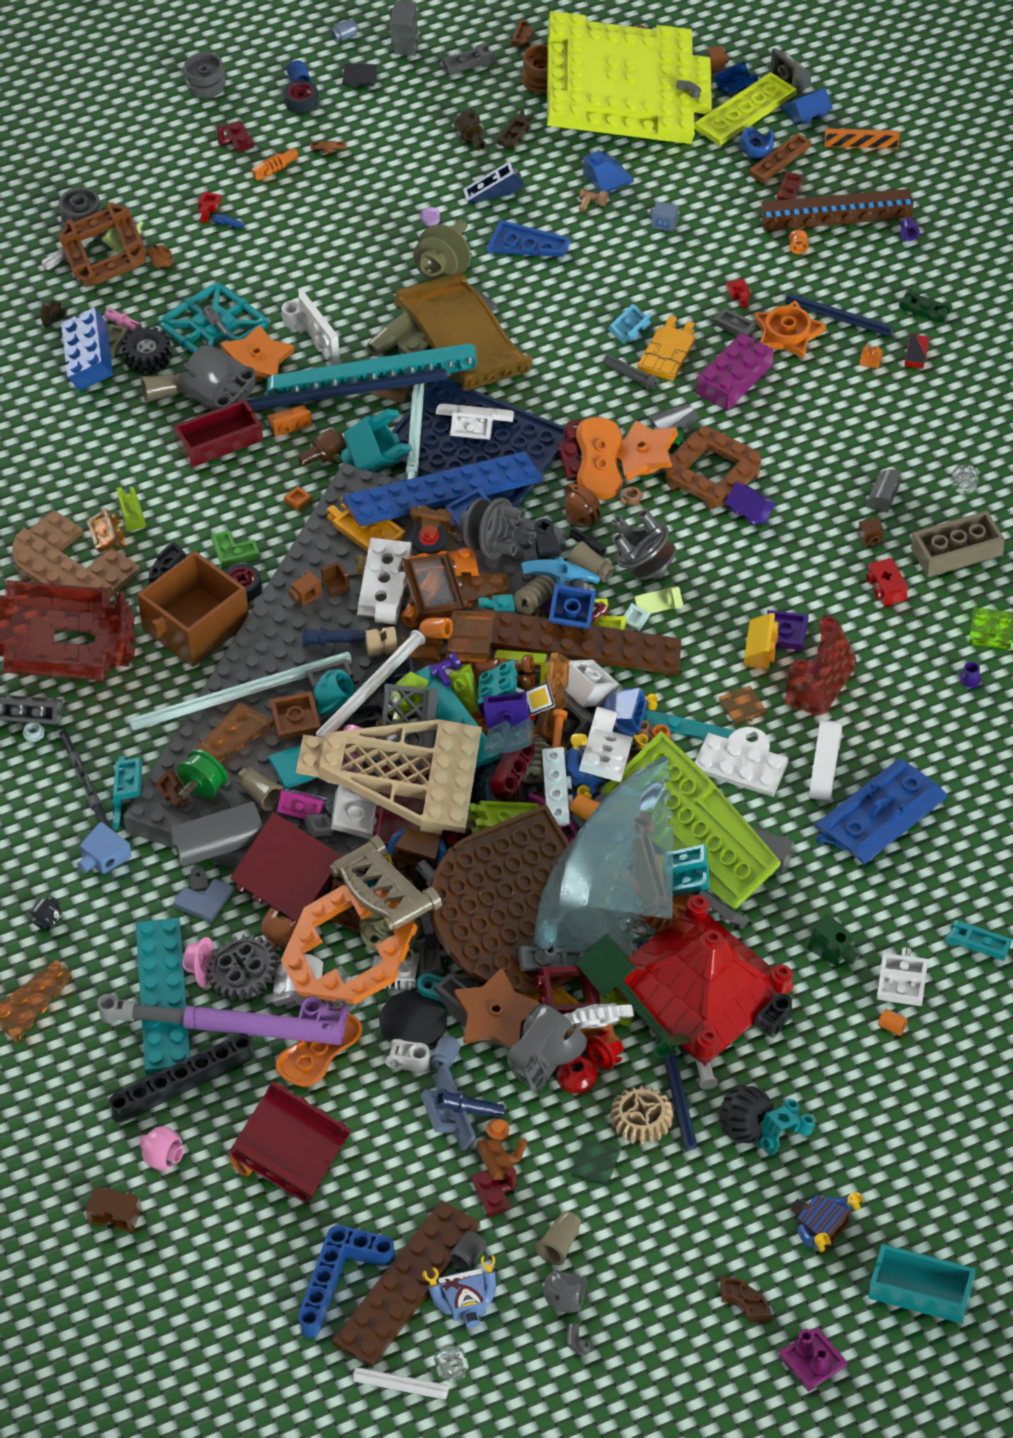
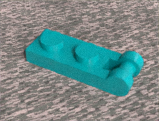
M958 920L953 921L952 931L947 934L945 939L949 945H959L1005 961L1013 940Z

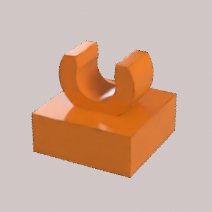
M866 344L863 347L860 366L879 369L883 350L879 346L870 348L869 344Z

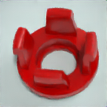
M601 1030L598 1035L591 1036L587 1039L586 1045L590 1059L595 1065L604 1070H610L615 1066V1063H619L622 1057L616 1056L624 1050L620 1040L609 1044L604 1040L609 1035V1030Z

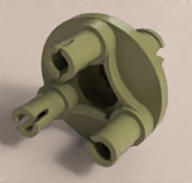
M373 913L363 920L360 918L359 931L364 943L371 950L379 953L375 945L393 936L395 933L393 930L389 931L383 923L384 918ZM421 916L413 919L418 928L408 943L409 949L404 961H409L407 956L410 959L414 957L411 945L420 934Z

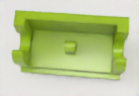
M131 486L130 493L124 494L122 487L116 488L126 531L145 528V519L135 489Z

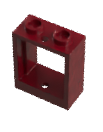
M578 966L543 967L535 976V987L539 989L540 995L538 1002L541 1005L545 1004L552 1007L562 1015L574 1012L578 1008L601 1004L598 990ZM580 976L584 1003L554 1005L550 978Z

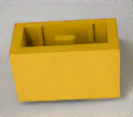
M774 613L750 620L744 666L769 669L770 662L775 661V645L778 640L779 622L775 621Z

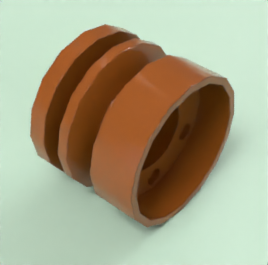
M548 45L531 46L524 53L522 83L529 91L547 93Z

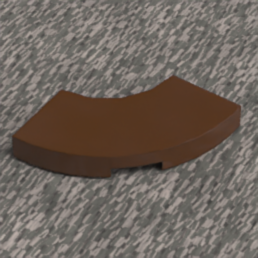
M720 1277L721 1302L731 1303L739 1307L745 1314L747 1322L771 1321L772 1316L769 1305L761 1293H758L745 1281L731 1277Z

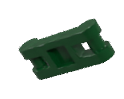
M907 290L904 298L899 302V307L902 310L937 322H944L947 314L952 310L951 303L947 301L938 302L917 295L913 290Z

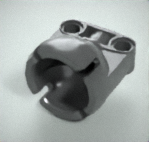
M203 345L194 352L186 364V368L195 373L196 377L187 371L182 372L179 383L184 394L214 411L246 399L255 388V371L252 367L243 365L216 346Z
M538 1004L526 1016L523 1024V1037L508 1052L507 1061L509 1067L520 1082L539 1092L559 1065L570 1063L583 1053L587 1045L586 1037L578 1028H573L568 1035L566 1032L571 1027L572 1022L552 1007Z

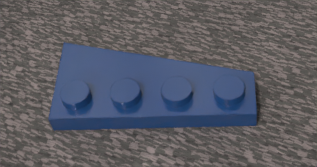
M500 220L487 246V253L564 257L571 244V239Z

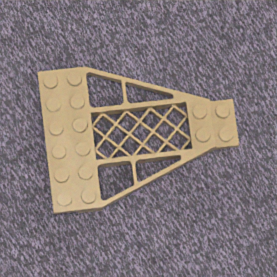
M438 719L329 732L325 734V738L303 734L296 773L318 777L328 783L342 785L420 826V831L442 835L443 830L465 833L482 727ZM437 731L434 748L414 746L404 742L405 733ZM401 734L400 742L370 738ZM357 751L360 757L353 759L350 754ZM378 755L382 761L375 763L371 758ZM343 758H345L348 763L342 766ZM400 759L403 765L397 767L393 762ZM366 762L370 767L363 770L359 764ZM421 763L425 768L418 771L415 765ZM387 765L392 771L385 774L380 768ZM354 768L357 773L348 772L347 770ZM409 769L413 775L406 777L402 772ZM375 772L379 777L370 776L369 774ZM427 774H429L428 781L424 777ZM397 776L401 781L392 780L390 778ZM418 779L422 785L414 784L411 782ZM374 791L391 794V797L388 799ZM394 795L425 800L423 815H418L393 801Z

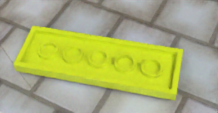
M770 72L696 121L694 129L721 146L745 130L746 127L751 126L797 95V89Z

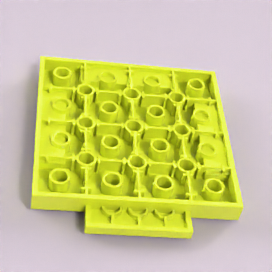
M550 11L548 19L547 126L692 144L695 134L694 113L708 114L712 111L710 57L693 55L692 29L657 25L655 30L586 21V15ZM677 80L691 81L701 88L700 97L692 98L690 96L691 91L676 89Z

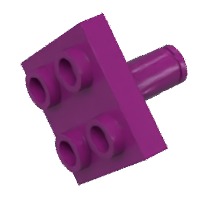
M818 1327L811 1331L809 1329L801 1330L799 1332V1339L778 1353V1357L808 1392L847 1367V1361Z

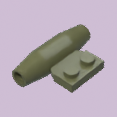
M404 312L384 326L367 343V348L373 356H378L397 346L402 354L430 350L432 347L416 322L407 312Z

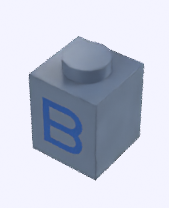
M657 201L654 209L651 208L649 219L652 220V228L674 232L678 221V205Z

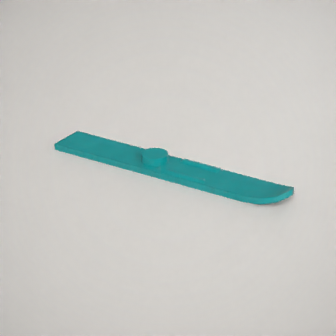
M645 709L643 720L650 722L653 728L656 725L662 724L667 726L671 733L704 741L708 733L728 739L734 732L731 729Z

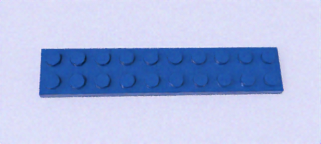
M524 451L343 495V503L360 527L446 506L479 487L487 496L540 483L543 476Z

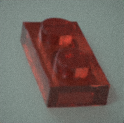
M786 171L777 194V201L797 199L804 181V175Z

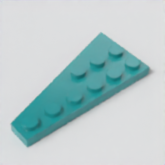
M428 667L414 672L428 680L425 690H429V688L438 689L435 720L440 719L478 726L450 686H443L438 675L432 677ZM434 730L433 748H434V745H435V739H436V733H437L436 730ZM482 730L475 768L502 758Z

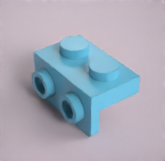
M632 304L607 329L621 343L625 344L628 340L633 341L640 334L638 332L640 329L644 331L651 324L649 319L653 314L650 312L648 315H645Z

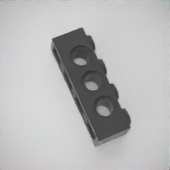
M0 694V720L58 724L62 720L63 699Z

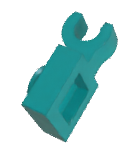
M513 594L492 596V600L486 597L478 598V608L515 613Z

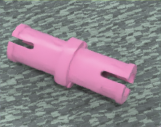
M108 308L105 312V319L114 322L117 326L128 328L129 331L135 330L136 332L139 327H142L140 322L129 318V315L125 313L121 314L112 308Z

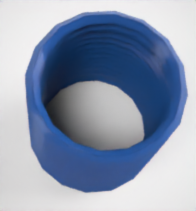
M295 60L288 64L286 71L291 83L301 80L311 82L304 62Z

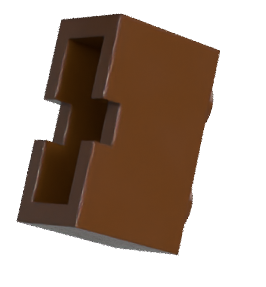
M95 1187L86 1208L88 1223L105 1227L107 1223L115 1224V1229L133 1233L142 1210L140 1197L129 1192L121 1193L106 1187Z

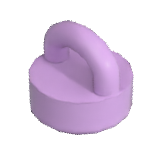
M435 207L425 208L421 212L422 223L427 226L438 224L440 221L439 210Z

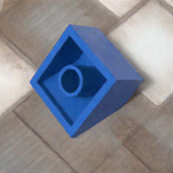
M826 88L780 105L781 110L794 123L801 122L802 125L813 121L811 117L816 115L817 118L828 115L827 111L833 109Z
M555 584L548 622L590 629L596 591Z

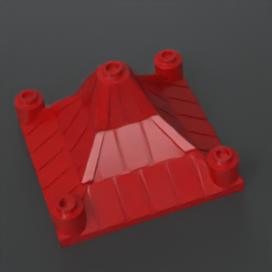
M693 895L688 899L685 910L678 915L676 922L665 932L659 931L652 939L628 957L636 969L625 978V982L662 1028L666 1029L671 1036L686 1034L690 1041L680 1046L698 1062L706 1066L753 1025L757 1014L767 1006L774 996L780 993L788 994L793 990L795 984L792 983L793 972L788 966L780 964L771 968L768 963L758 957L756 953L707 914L709 902L705 897ZM616 987L614 990L617 991L622 997H624V995Z

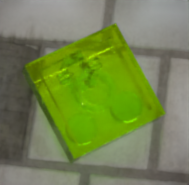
M974 607L969 644L1011 649L1013 612Z

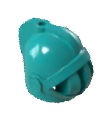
M329 671L322 675L319 682L315 685L313 693L317 714L321 717H326L341 708L356 692L352 679L345 671Z

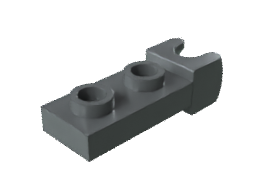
M483 43L477 45L476 49L442 58V64L450 75L480 65L483 67L492 65L495 62L494 51L488 50L489 44Z

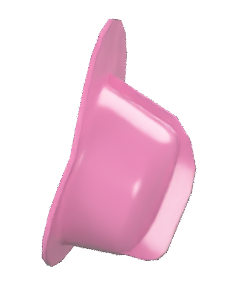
M204 937L200 942L188 945L182 962L187 972L195 974L196 981L201 988H205L208 984L206 976L208 974L206 967L210 966L208 959H214L212 955L214 945L209 937Z

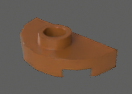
M520 19L511 40V47L524 46L533 39V27L528 25L527 21Z
M344 141L310 143V150H322V153H333V149H347V143Z

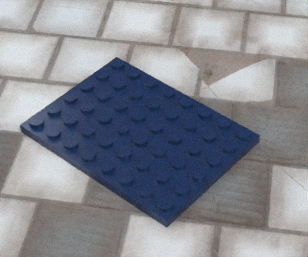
M448 379L431 382L426 388L423 395L418 473L422 475H429L525 451L543 476L560 454L558 443L564 442L563 433L566 429L562 425L473 389L463 391L461 389L462 385ZM440 404L511 410L514 412L513 422L492 421L490 440L450 436L452 416L436 414V408ZM411 408L391 431L397 434L400 443L403 444L409 443ZM408 453L400 457L401 462L398 465L406 467ZM536 484L487 495L491 502L496 498H505L510 501L512 506L519 507Z

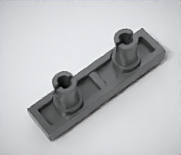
M547 942L544 947L521 946L518 949L520 971H540L543 967L577 966L576 962L595 944H590L587 949L556 948V945L551 942Z

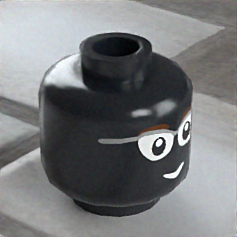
M52 896L48 898L40 897L29 912L30 921L42 930L53 928L62 915V909L59 907L60 902Z

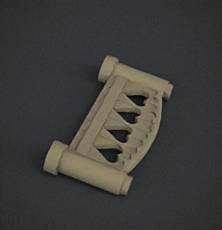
M375 835L368 839V843L332 862V865L329 866L331 874L335 878L342 876L353 897L366 909L384 918L383 923L389 931L398 929L429 910L435 911L442 907L441 898L433 887L424 890L422 894L383 857L387 854V849L381 838ZM369 868L362 877H357V873H353L355 870ZM380 878L378 883L372 888H369L368 884L364 883L367 880ZM391 889L384 898H379V895L375 894L376 891ZM402 900L395 909H390V906L386 904L389 901Z

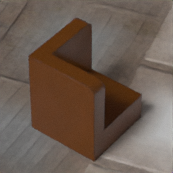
M339 560L321 568L322 585L331 598L350 590L348 572Z

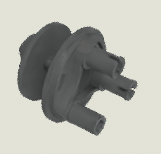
M496 498L491 503L485 499H477L467 511L463 512L460 518L459 526L463 531L466 546L473 550L481 548L484 556L490 559H496L502 554L514 556L517 546L511 542L521 541L533 544L535 540L529 537H536L534 531L520 529L519 526L515 525V520L522 521L525 519L526 510L512 506L510 501L505 498Z
M644 509L638 514V518L644 525L637 529L629 527L622 515H617L615 517L617 521L614 519L611 521V524L619 532L612 540L618 548L615 557L617 564L622 568H632V575L637 580L649 578L657 580L664 577L667 567L672 563L677 552L675 545L667 541L669 536L668 527L656 521L648 509Z

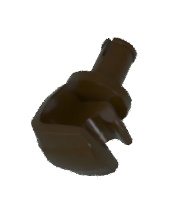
M465 110L458 113L453 122L456 135L461 140H465V142L473 143L477 151L485 149L487 144L481 137L483 129L479 125L480 116L475 117V110Z

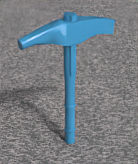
M558 557L554 560H532L521 563L523 574L545 575L550 577L555 584L565 585V582L573 580L590 581L598 584L600 576L571 562L564 561L563 557Z

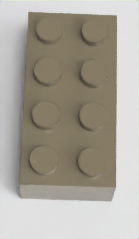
M984 511L912 532L911 550L927 577H931L1002 556L1005 538L989 512Z

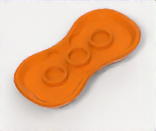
M591 417L584 419L576 430L577 442L582 452V463L577 474V484L580 487L592 490L598 499L614 498L620 493L623 486V478L617 464V453L622 441L621 430L614 421L607 418Z
M348 1012V1020L341 1045L299 1041L286 1048L279 1054L275 1066L278 1074L288 1082L300 1087H310L318 1083L325 1076L331 1060L339 1052L349 1048L360 1038L362 1033L361 1022L357 1017Z

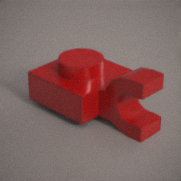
M203 192L198 201L199 213H201L200 222L207 223L210 211L216 212L222 201L221 194Z
M744 278L726 282V290L731 299H738L741 308L749 307L747 299L750 296V289Z

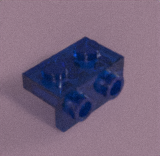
M744 61L714 74L717 90L728 95L736 94L739 89L747 88L759 80L756 73L747 70L746 62Z

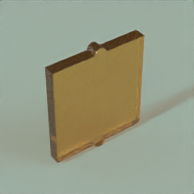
M751 686L733 690V692L719 697L721 704L735 726L746 721H753V719L767 714L766 709Z

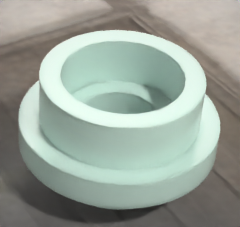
M29 722L23 729V736L30 742L39 741L44 736V728L39 723Z

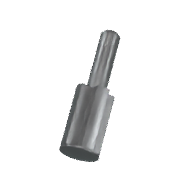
M206 306L203 309L205 317L214 327L217 326L224 336L228 335L229 331L222 324V318L212 306Z

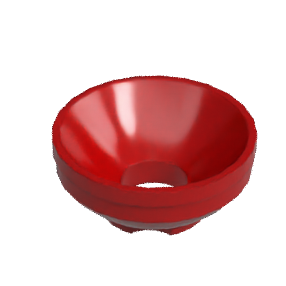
M580 1055L570 1063L559 1065L557 1067L556 1079L560 1087L565 1091L580 1094L591 1090L595 1086L598 1079V1071L595 1063L590 1058ZM575 1063H579L584 1068L579 1072H574L570 1067Z

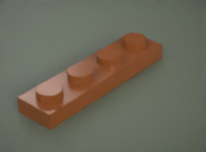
M796 133L749 169V176L762 184L809 149L811 141Z

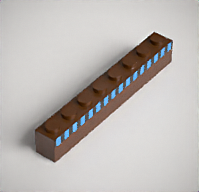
M910 189L761 202L760 216L764 231L912 218L914 203Z

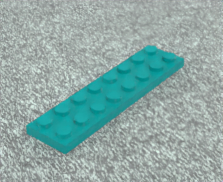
M180 917L136 922L141 1005L185 1009L187 1005L184 967L182 964L183 950ZM142 1020L146 1075L156 1074L190 1057L188 1028H184L183 1024Z

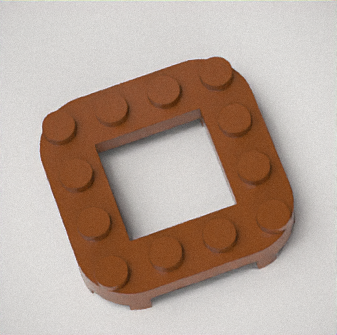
M113 202L107 203L108 208L74 223L72 219L65 222L66 226L61 231V234H59V240L75 278L84 287L97 285L145 263L146 249L132 215L126 206L114 205ZM116 227L125 251L91 265L81 241Z
M702 426L698 431L692 433L670 456L672 467L665 468V479L668 482V487L672 490L677 486L706 501L707 508L714 509V506L727 505L725 501L735 482L747 485L753 478L757 479L759 477L761 455L751 447L717 430ZM710 450L736 463L733 469L718 484L688 469L703 453L708 454Z

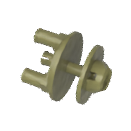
M459 219L453 226L432 225L422 232L414 249L413 259L416 268L425 278L435 280L464 272L468 268L470 259L473 256L466 240L461 235L467 229L465 221L462 223L463 220Z

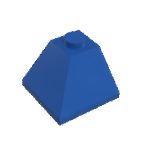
M600 150L583 157V174L599 192H611L634 182V178L616 158Z

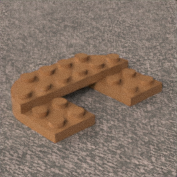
M55 510L51 511L29 530L23 528L15 537L12 545L14 564L19 575L24 580L31 579L52 593L55 599H62V604L63 601L81 604L92 603L93 605L104 602L141 573V567L113 548L106 551L87 568L83 567L62 553L65 548L83 534V529Z

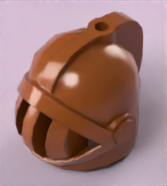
M572 482L564 487L566 520L570 524L581 528L595 524L601 514L600 501L597 496L586 487H580Z

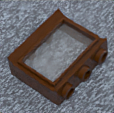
M449 552L412 559L402 557L398 572H405L403 586L404 588H410L409 605H415L417 611L413 619L414 623L422 622L426 618L462 616L464 609L467 607L466 596L462 595L461 580L456 576L455 561L451 559Z

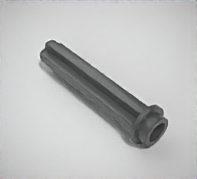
M609 354L603 359L605 366L645 385L648 390H653L658 385L659 380L655 375H649Z

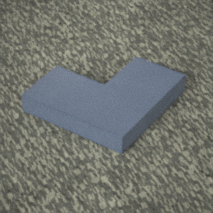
M213 879L204 894L183 887L173 902V906L212 923L234 891L233 886Z

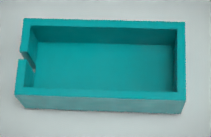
M882 1244L870 1282L868 1299L963 1324L976 1268Z

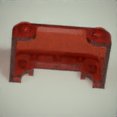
M824 614L819 621L821 643L817 650L818 654L812 662L804 659L795 660L787 670L785 703L817 716L823 715L829 710L854 671L857 661L839 621L827 614Z

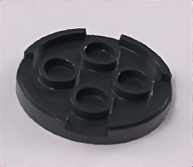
M418 991L404 992L394 996L383 1006L379 1016L380 1032L389 1043L394 1039H401L408 1042L423 1043L429 1048V1046L443 1037L446 1032V1010L440 1001L422 996Z

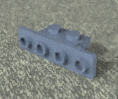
M442 1065L433 1076L437 1090L425 1089L421 1094V1098L434 1131L454 1133L461 1151H466L476 1138L467 1112L456 1113L453 1109H437L435 1105L437 1092L441 1088L451 1093H458L448 1065Z

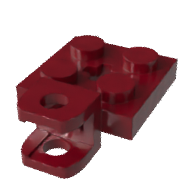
M582 420L567 422L563 433L564 442L558 443V450L567 481L577 480V474L582 463L580 459H577L582 455L576 438L577 427L572 428L573 426H578Z

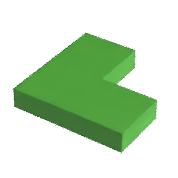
M230 530L211 534V541L221 568L260 559L255 539L235 544Z

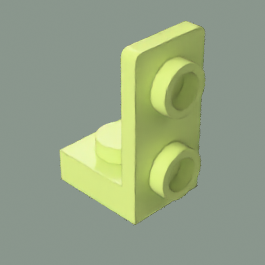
M669 587L634 597L636 606L649 612V614L684 607L679 587Z

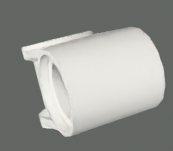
M401 1039L391 1041L390 1055L385 1060L387 1066L396 1070L402 1069L423 1073L430 1068L431 1059L427 1045Z

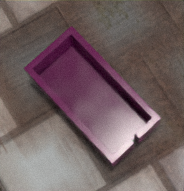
M740 333L696 377V395L728 411L773 366V348L761 342L756 344L755 339Z

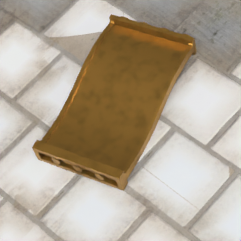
M463 272L396 290L394 306L397 309H403L409 314L423 332L432 349L461 344H472L475 346L477 354L476 367L470 370L450 373L461 383L463 391L530 372L532 356H525L512 343L482 296L466 282V276Z

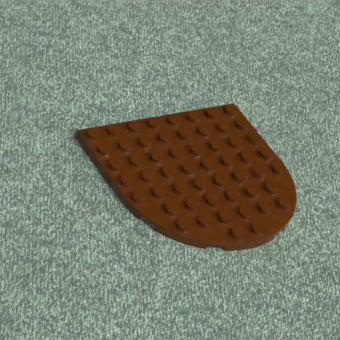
M547 804L465 837L456 843L442 858L431 880L430 887L437 891L442 901V907L435 911L429 910L432 925L441 945L458 966L484 984L500 969H503L516 993H539V989L535 987V976L539 971H520L518 949L521 946L544 947L547 942H551L556 945V948L587 949L590 944H596L606 933H609L627 957L634 953ZM580 976L550 978L551 988L553 990L580 979Z

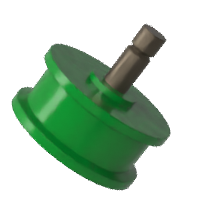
M200 749L192 750L188 754V760L181 762L177 766V774L185 785L178 794L179 799L183 801L191 792L203 799H212L217 793V788L225 786L228 782V775L220 762L209 753Z

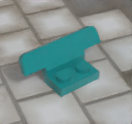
M119 756L118 761H116L112 830H118L122 800L140 797L143 764L140 757L125 760V756Z

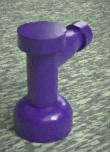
M455 652L449 654L448 660L434 666L433 664L428 666L432 677L438 675L444 687L451 685L445 670L451 667L455 670L462 667Z

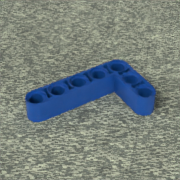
M339 1225L329 1229L298 1314L299 1328L303 1336L312 1338L320 1333L346 1258L382 1267L389 1266L395 1260L394 1243L391 1238ZM315 1300H321L319 1303H313ZM307 1321H314L310 1324L305 1323Z

